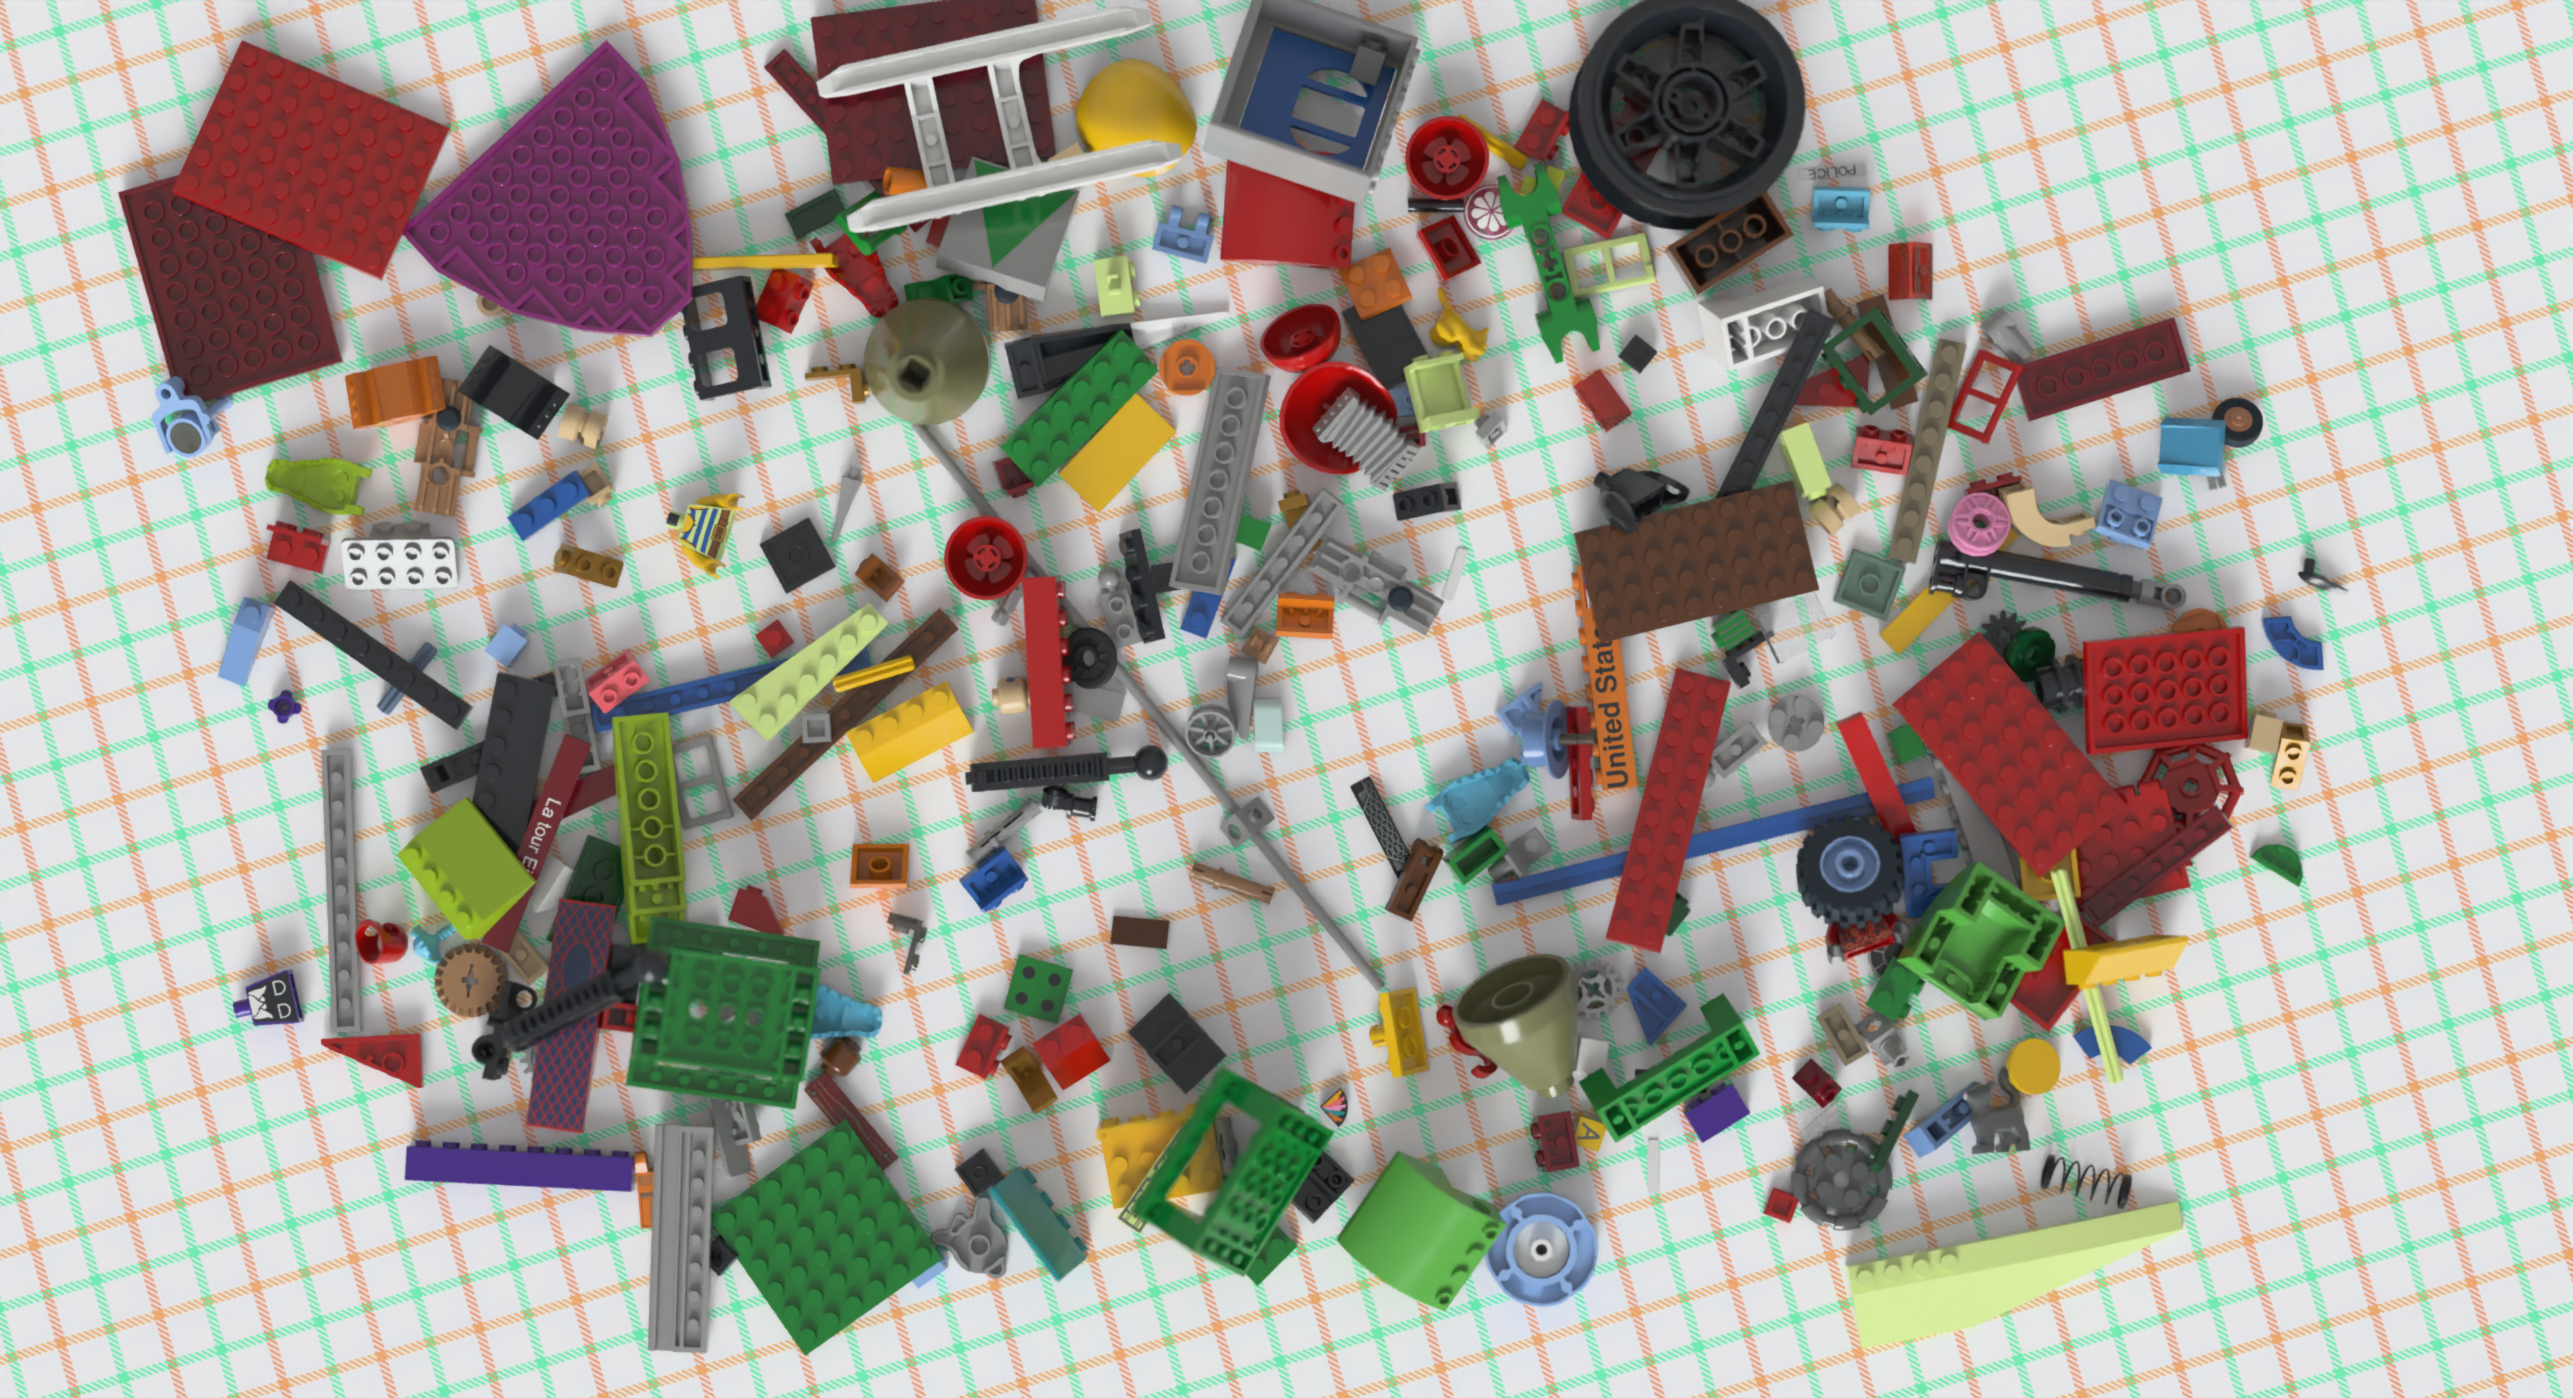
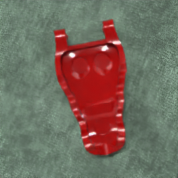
M846 233L826 247L822 245L821 240L817 237L810 241L816 253H832L839 257V267L824 268L834 281L842 285L853 297L858 299L873 317L882 318L888 311L898 305V297L888 282L877 249L870 255H864Z

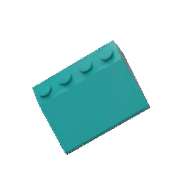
M1019 1166L989 1190V1193L1058 1283L1088 1257L1085 1253L1088 1248L1079 1236L1074 1239L1068 1231L1071 1225L1061 1213L1057 1216L1051 1206L1054 1205V1202L1045 1191L1040 1193L1034 1184L1037 1180L1028 1168L1023 1171Z

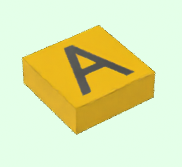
M1580 1116L1574 1133L1576 1145L1599 1152L1606 1132L1603 1123Z

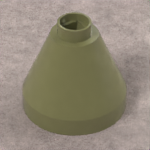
M924 297L911 299L892 308L872 329L864 351L866 380L877 401L894 416L920 425L945 423L965 413L984 391L991 370L990 346L980 324L961 306L940 298ZM911 359L930 369L931 373L927 380L919 378L912 372L909 366Z
M1536 954L1521 957L1483 974L1460 994L1454 1003L1452 1016L1466 1042L1527 1089L1536 1090L1542 1098L1558 1096L1573 1085L1575 1078L1572 1073L1577 1065L1578 984L1565 959L1553 954Z

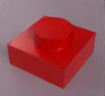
M779 619L755 635L772 659L795 643Z

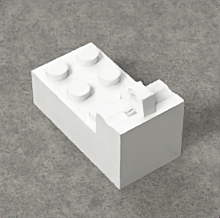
M1810 276L1734 301L1722 294L1698 302L1706 354L1728 371L1788 352L1810 308L1828 316L1824 288Z

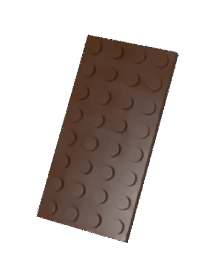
M1793 480L1646 515L1636 523L1635 532L1627 535L1618 531L1611 524L1573 533L1599 643L1819 590Z

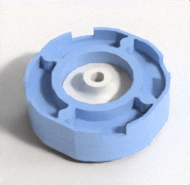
M1534 1191L1519 1195L1498 1210L1507 1225L1487 1251L1484 1258L1488 1270L1506 1295L1523 1304L1548 1307L1561 1304L1587 1285L1595 1271L1598 1241L1595 1230L1578 1205L1556 1193ZM1540 1244L1545 1245L1543 1253L1536 1252V1248Z

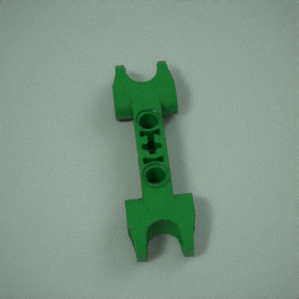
M1539 163L1533 165L1536 186L1533 192L1528 195L1520 196L1514 193L1506 175L1498 176L1497 181L1500 207L1508 230L1523 226L1548 306V310L1535 313V319L1541 338L1549 349L1554 363L1557 364L1563 362L1561 340L1570 331L1582 333L1587 340L1591 352L1600 350L1597 333V319L1589 297L1574 301L1548 218L1562 213L1561 204L1556 188L1550 181L1543 164ZM1538 228L1544 229L1547 233V240L1542 245L1535 243L1532 236L1533 232ZM1551 245L1552 251H1547L1549 259H1555L1556 264L1552 265L1551 271L1548 268H1542L1541 263L1545 261L1543 253L1537 255L1536 249H1544ZM1555 282L1561 283L1564 287V294L1557 299L1553 298L1549 291L1550 286Z

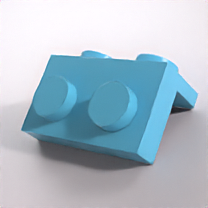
M1813 186L1812 226L1821 231L1845 228L1849 232H1861L1862 229H1869L1870 188Z

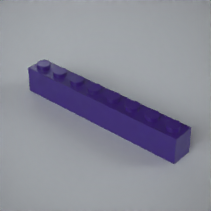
M414 1140V1145L406 1146L405 1180L632 1192L635 1186L634 1156H629V1151L612 1150V1155H601L600 1149H584V1154L572 1153L573 1148L556 1147L555 1152H544L543 1146H527V1151L516 1150V1145L499 1144V1149H488V1144L471 1143V1148L460 1147V1142L444 1141L442 1146H431V1141Z

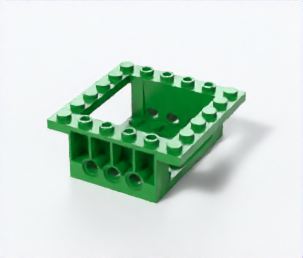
M651 916L646 950L653 948L664 953L669 960V972L661 983L648 985L641 982L625 1086L795 1110L799 1082L804 1083L819 985L821 969H817L820 941ZM676 946L788 962V964L676 948ZM695 1001H701L706 1005V1013L701 1018H695L690 1013V1006ZM724 1005H730L735 1011L734 1018L729 1022L722 1021L718 1015L719 1009ZM753 1009H758L763 1014V1021L758 1026H752L747 1021V1015ZM658 1062L767 1077L770 1080L661 1065Z
M1222 1065L1212 1076L1210 1085L1205 1093L1197 1100L1195 1109L1188 1120L1182 1124L1177 1138L1165 1151L1160 1165L1150 1175L1145 1189L1135 1199L1130 1213L1138 1219L1151 1224L1190 1252L1244 1277L1334 1134V1131L1306 1114L1298 1106ZM1227 1101L1261 1125L1251 1135L1247 1148L1236 1159L1232 1172L1221 1183L1217 1196L1205 1209L1204 1216H1201L1166 1199Z

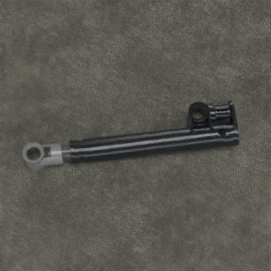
M1938 539L1928 585V594L1933 595L1935 591L1951 594L1952 597L1967 601L1978 600L1986 594L1989 577L2109 600L2116 599L2128 603L2131 598L2136 599L2138 604L2159 607L2165 610L2177 609L2186 601L2185 589L2178 584L2141 579L2139 582L2134 581L2133 575L2119 574L2118 572L2002 550H1996L1986 556H1971L1961 552L1952 541ZM1969 580H1974L1979 585V592L1976 596L1970 595L1966 590ZM2168 589H2172L2177 593L2178 600L2174 605L2169 604L2165 599Z

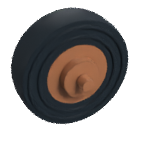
M2230 398L2223 401L2217 406L2212 416V420H2225L2224 444L2234 448H2242L2254 443L2260 436L2263 428L2261 411L2254 403L2243 398Z

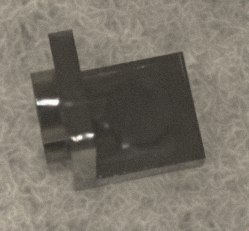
M890 912L887 923L893 925V931L909 934L910 929L914 930L903 972L904 975L909 976L911 970L917 971L921 956L916 954L919 943L924 944L928 928L923 927L924 920Z

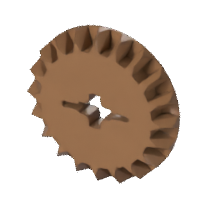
M463 944L452 948L442 957L443 960L438 963L434 975V988L438 999L445 1008L460 1016L478 1017L489 1013V1011L494 1010L500 1004L505 981H508V974L502 959L493 950L479 944ZM473 964L472 973H474V978L478 979V984L472 985L469 995L468 984L463 982V977L469 976Z

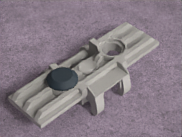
M1326 535L1307 570L1344 590L1338 602L1341 604L1345 602L1378 621L1377 624L1383 626L1389 615L1426 636L1445 601L1403 578L1408 568L1402 565L1399 566L1382 557L1381 553L1374 549L1369 558ZM1350 563L1356 564L1360 571L1359 576L1353 580L1347 579L1343 574V568ZM1357 585L1382 598V600L1388 603L1386 609L1382 611L1350 593L1352 587Z

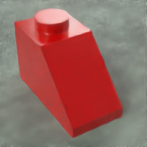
M748 884L746 889L739 888L728 920L763 933L785 935L769 898L762 895L763 890Z

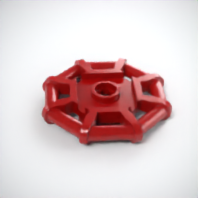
M2205 743L2155 748L2152 750L2153 755L2141 779L2137 781V788H2139V782L2154 779L2160 764L2167 768L2162 781L2159 780L2161 788L2167 787L2172 810L2177 815L2186 816L2185 824L2175 820L2178 832L2194 821L2193 816L2203 814L2213 807L2219 793L2228 795L2221 811L2228 820L2230 819L2240 796L2244 795V787H2241L2230 759L2232 756L2229 752L2224 753ZM2188 751V758L2173 762L2170 758L2171 756ZM2196 752L2215 761L2211 765L2208 763L2204 764L2195 757ZM2221 767L2228 783L2225 785H2221L2216 770ZM2190 780L2192 784L2198 785L2195 793L2190 794L2189 791L2184 790L2186 781Z

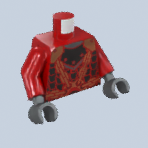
M1891 912L1888 916L1882 913L1881 921L1872 924L1871 920L1865 922V928L1857 929V924H1849V929L1840 928V923L1834 922L1833 926L1828 925L1825 936L1828 963L1832 964V958L1840 957L1842 962H1844L1845 960L1894 944V935L1897 942H1901V934L1908 933L1909 936H1912L1910 927L1906 921H1901L1894 912Z

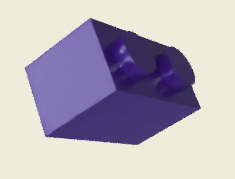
M1722 1082L1710 1090L1712 1095L1702 1101L1698 1097L1686 1105L1688 1110L1683 1112L1700 1142L1704 1143L1750 1114L1733 1084L1730 1083L1726 1086Z

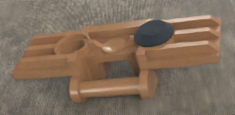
M975 280L972 290H986L988 332L1028 330L1026 296L1007 291L996 284H986V281Z
M441 378L446 409L430 414L428 424L420 423L414 463L421 464V474L414 511L454 517L461 476L475 478L476 472H473L479 434H482L483 428L470 426L473 400L457 391L463 381ZM460 431H466L468 436L461 470L454 468L453 453L456 438L458 439ZM445 467L447 469L448 478L445 482L438 483L434 480L433 472L436 468Z

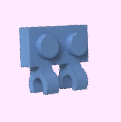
M1172 205L1168 223L1159 222L1152 250L1207 264L1214 236L1206 234L1211 216L1199 212L1195 231L1180 228L1179 224L1184 209Z

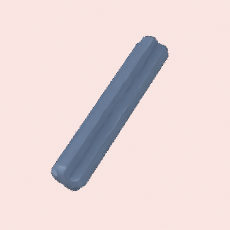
M425 642L410 663L423 671L437 654V648L431 643ZM391 686L377 704V708L384 714L389 715L405 694Z

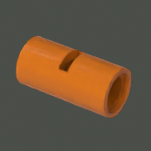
M887 167L884 172L883 191L885 195H899L927 189L923 170Z

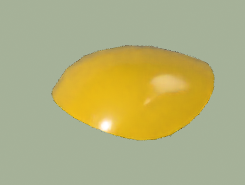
M1126 59L1114 62L1102 69L1090 80L1077 106V129L1084 146L1090 153L1146 140H1156L1180 144L1184 157L1194 142L1197 132V119L1193 107L1180 86L1161 68L1144 60ZM1177 163L1131 176L1147 178L1159 176L1169 171Z

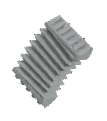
M1348 387L1340 397H1337V400L1327 412L1321 415L1320 420L1312 429L1322 443L1333 441L1332 449L1339 446L1338 452L1345 451L1346 457L1353 455V463L1360 461L1359 469L1365 468L1364 475L1371 474L1370 484L1374 488L1385 491L1393 481H1396V477L1404 470L1405 466L1412 462V459L1419 453L1421 448L1413 439L1405 441L1407 433L1399 434L1400 425L1393 426V418L1385 419V411L1376 413L1377 405L1368 407V399L1361 402V394Z

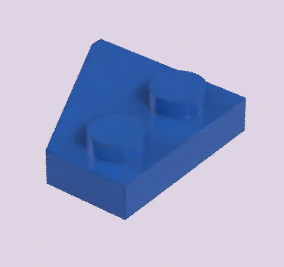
M1646 967L1626 987L1646 1040L1650 1045L1657 1040L1687 1006L1682 999Z

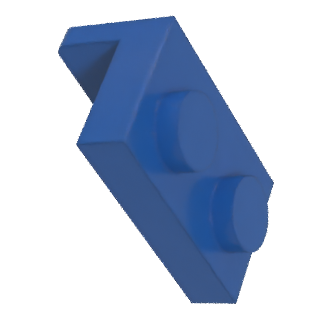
M1002 846L960 878L959 881L977 903L981 911L986 913L1000 906L1002 900L1011 893L1020 891L1028 881V877L1007 849Z

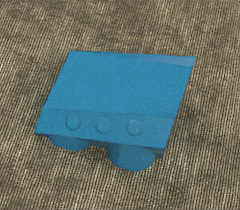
M2165 417L2160 424L2161 441L2159 462L2157 463L2160 472L2179 476L2200 475L2220 477L2223 469L2225 420Z

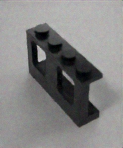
M740 275L693 286V300L680 312L683 314L685 322L683 334L690 348L688 360L691 368L694 369L696 379L694 380V390L699 399L702 401H712L722 396L772 387L751 277ZM721 293L723 295L727 323L724 326L702 330L696 298ZM731 348L734 351L738 378L732 382L712 386L706 353Z

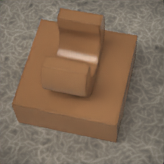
M1254 626L1241 651L1266 665L1279 640Z

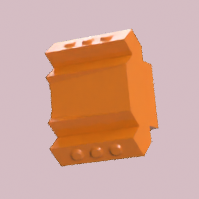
M437 356L404 361L345 376L353 430L369 427L384 428L429 418L430 414L446 409Z

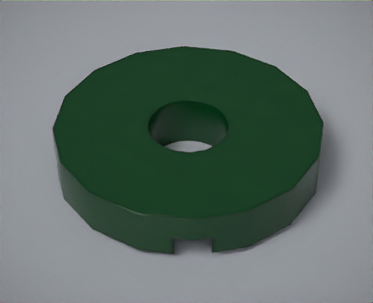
M2035 626L2024 628L2010 641L2005 653V662L2021 681H2034L2036 668L2045 667L2046 661L2049 658L2055 657V642L2050 634L2042 628ZM2034 649L2032 657L2027 660L2028 654Z

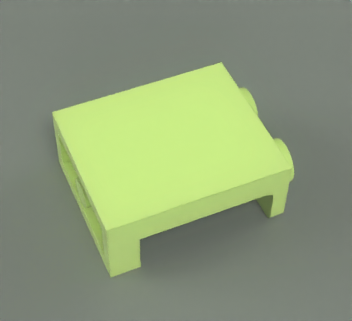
M1453 350L1436 354L1437 358L1429 359L1428 355L1418 356L1412 359V364L1403 368L1420 433L1466 425L1481 418L1479 408H1470L1459 366V361L1464 359L1463 353L1453 354Z

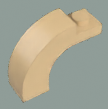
M2026 482L1998 488L2000 501L2005 504L2010 514L2011 524L2036 543L2050 547L2070 546L2069 535H2084L2087 533V530L2096 528L2094 517L2086 511L2058 518L2041 516L2036 505L2034 488Z

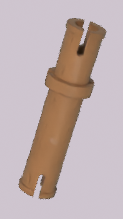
M1831 288L1824 292L1827 311L1833 317L1832 319L1836 320L1835 325L1839 324L1845 330L1857 321L1851 313L1852 309L1850 306H1845ZM1864 327L1850 336L1851 340L1871 364L1877 361L1880 355L1882 356L1885 353Z
M1196 861L1194 862L1189 876L1190 879L1213 885V889L1216 890L1222 888L1270 905L1275 890L1274 887L1271 888L1224 872L1225 869L1221 867L1218 870Z

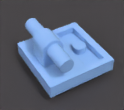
M2110 479L2106 484L2098 520H2095L2096 528L2091 529V531L2108 536V540L2125 545L2127 543L2140 549L2148 550L2152 544L2163 498Z

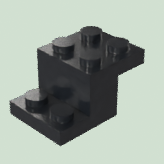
M1170 993L1129 1031L1130 1035L1148 1052L1149 1057L1185 1094L1191 1091L1227 1056L1201 1025Z

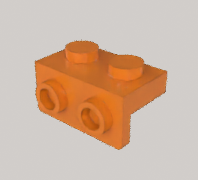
M1297 592L1279 593L1276 636L1332 639L1335 597L1323 593H1316L1314 595H1303Z

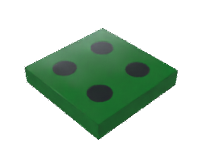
M1019 954L1003 1009L1058 1024L1073 969Z

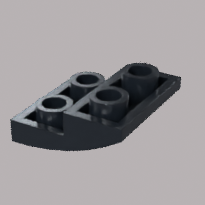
M1323 1150L1290 1203L1314 1224L1355 1180Z

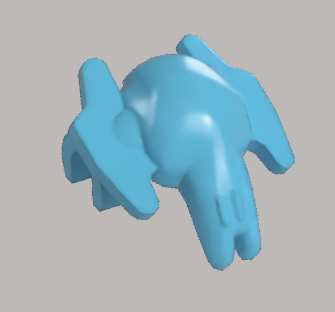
M450 923L448 926H444L445 928L435 932L436 934L431 935L423 930L420 925L415 926L410 932L411 936L416 938L413 941L414 953L422 958L429 957L428 961L430 963L441 962L443 959L438 949V943L444 941L445 938L447 939L449 935H453L457 930Z

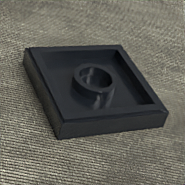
M809 517L759 544L786 594L836 568Z

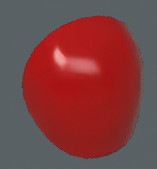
M1326 361L1310 367L1292 383L1282 401L1279 423L1280 433L1286 446L1299 461L1320 472L1345 475L1361 470L1359 469L1360 461L1353 463V455L1346 457L1345 451L1338 452L1339 446L1332 449L1333 441L1322 443L1312 429L1320 420L1321 415L1327 412L1337 400V397H1340L1348 387L1361 394V402L1368 399V407L1377 405L1376 413L1385 411V419L1393 418V426L1396 425L1398 418L1395 402L1381 382L1362 368L1350 363Z

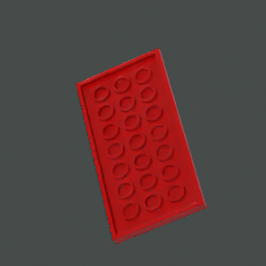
M1980 632L1975 634L1892 704L2038 878L2043 876L2126 806L2120 796Z

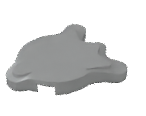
M980 1196L976 1199L971 1218H967L963 1213H956L949 1228L937 1229L932 1233L931 1240L933 1243L947 1248L953 1254L955 1261L964 1270L986 1274L994 1279L1001 1278L1006 1273L1005 1259L1008 1250V1240L1002 1227L992 1217L991 1200L989 1197Z

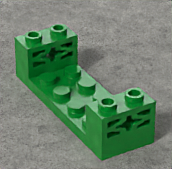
M1724 993L1699 1007L1712 1031L1699 1037L1681 1050L1676 1051L1673 1055L1652 1066L1634 1079L1629 1080L1621 1087L1615 1088L1603 1068L1589 1074L1578 1082L1615 1143L1760 1055L1746 1026Z

